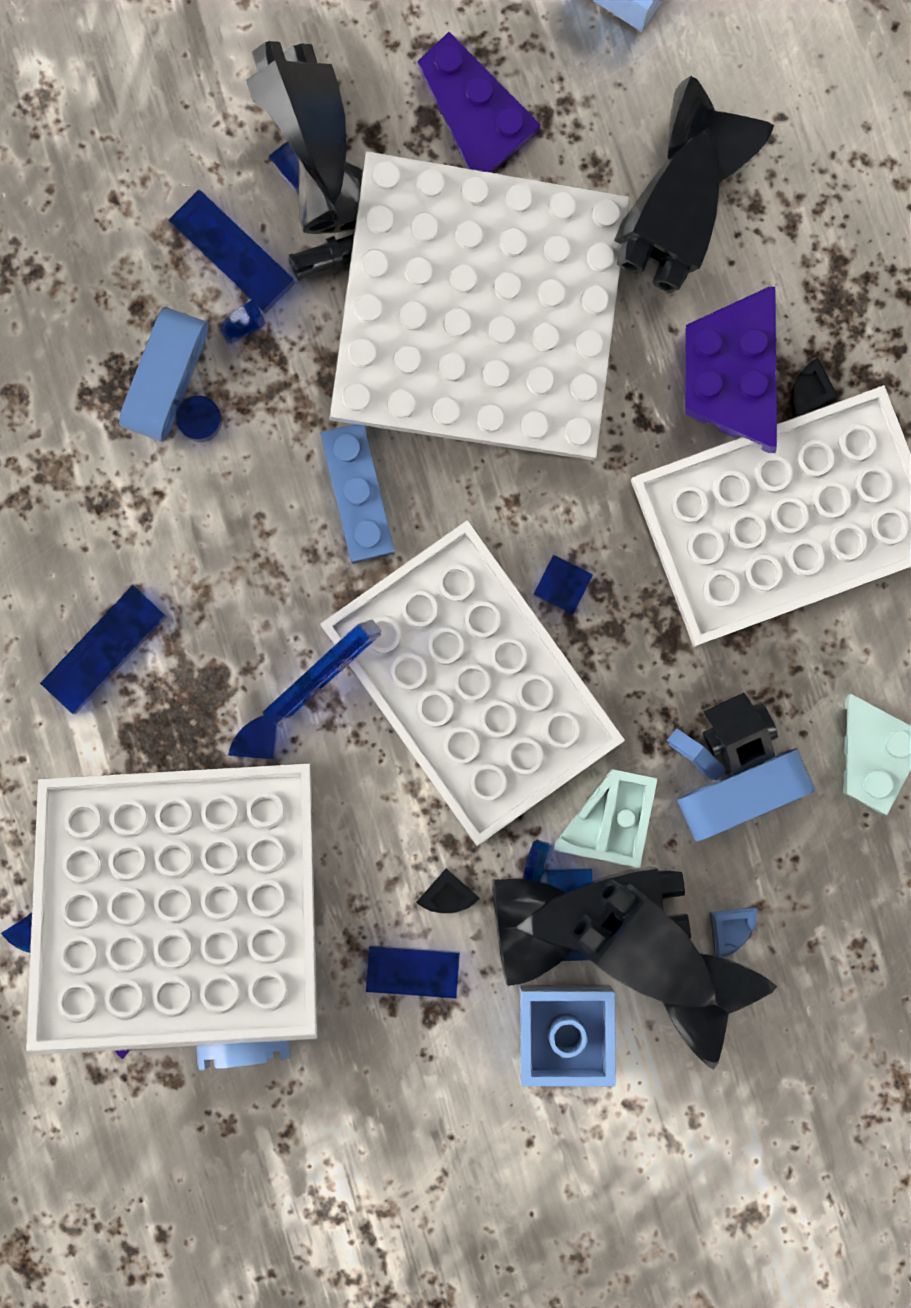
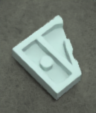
M849 694L845 699L847 735L844 736L846 769L843 772V794L882 815H887L911 771V726L853 694Z
M611 769L555 841L553 850L640 868L657 778Z

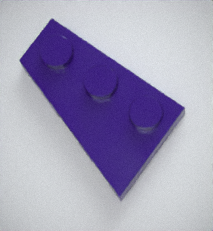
M450 32L417 61L421 76L439 113L442 114L453 137V142L468 169L489 173L497 172L540 131L541 124Z

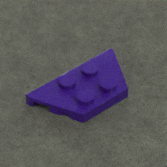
M775 287L762 289L687 324L685 329V415L704 424H714L721 432L737 438L740 435L762 445L761 450L767 453H776Z

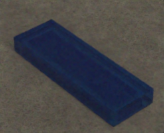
M200 189L168 220L171 226L264 314L295 284L294 278Z
M132 585L40 684L68 711L76 715L168 616L136 586Z
M373 619L357 624L262 712L271 724H278L291 718L382 635V630Z

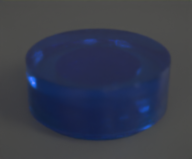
M196 395L185 399L179 405L176 412V423L182 434L189 440L206 442L219 433L222 426V414L218 406L210 398Z
M539 839L533 841L526 861L523 879L542 882L551 854L552 843Z

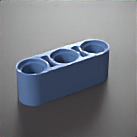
M168 307L162 308L124 401L119 418L120 427L161 442L167 439L203 349L208 333V322Z
M795 748L776 755V757L735 776L732 774L678 798L677 801L696 842L814 792L815 787L798 749Z

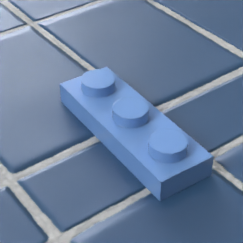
M354 424L320 432L351 563L354 564L395 554L365 426Z

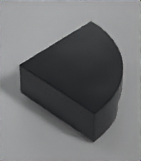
M819 358L811 361L795 380L791 394V405L795 418L810 413L838 398Z
M445 868L416 903L431 912L455 913L471 907L480 897L450 870Z

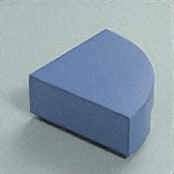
M676 728L667 739L668 745L680 756L683 755L689 759L709 779L717 781L726 770L704 746Z
M756 907L710 912L716 957L723 958L735 953L748 940L757 922Z

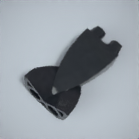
M267 41L252 51L257 73L248 78L246 82L253 102L263 108L275 121L298 158V210L302 231L308 234H328L354 230L363 170L346 162V119L340 88L332 64L317 62L312 44L300 43L293 45L283 52L279 41Z
M689 76L682 81L676 88L673 97L669 122L668 159L621 222L614 239L615 242L621 244L617 266L628 272L638 274L645 270L646 264L650 260L659 265L652 281L654 286L667 293L679 290L688 273L701 268L708 250L717 216L720 182L737 172L762 149L769 139L774 125L760 119L715 111L710 98L698 79Z
M652 866L642 867L609 875L567 892L548 883L523 878L492 879V895L499 951L507 986L519 985L537 979L557 966L572 949H579V944L570 935V929L584 915H587L597 924L600 922L609 909L597 899L599 892L608 880L612 879L626 887L628 884H631L664 911L662 899L685 896L683 873L680 871L658 870V868ZM688 914L668 915L691 939Z
M612 879L608 880L599 892L597 899L609 909L600 922L597 924L587 915H584L570 929V935L580 946L578 950L612 978L640 994L663 1002L674 1027L686 1045L703 1063L714 1070L719 1063L727 1028L728 1014L770 995L777 988V985L750 967L729 959L699 953L687 934L653 901L631 884H628L626 887Z

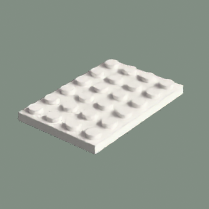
M885 386L777 424L776 453H767L761 450L762 445L741 437L632 477L631 483L693 647L911 567V453Z
M468 520L320 624L477 846L625 741Z

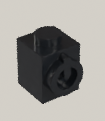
M743 692L703 711L708 730L702 732L704 740L714 757L719 754L722 755L734 776L776 757L772 740L778 738V732L770 713L762 702L752 705Z

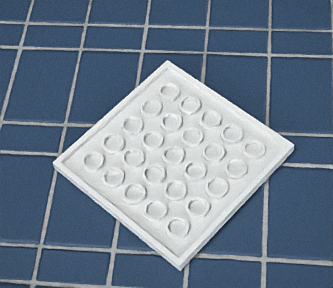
M366 151L329 420L594 460L597 456L620 267L617 266V259L621 244L615 242L614 239L622 220L627 215L629 197Z
M310 764L38 779L26 1052L30 1055L317 1039L312 779Z

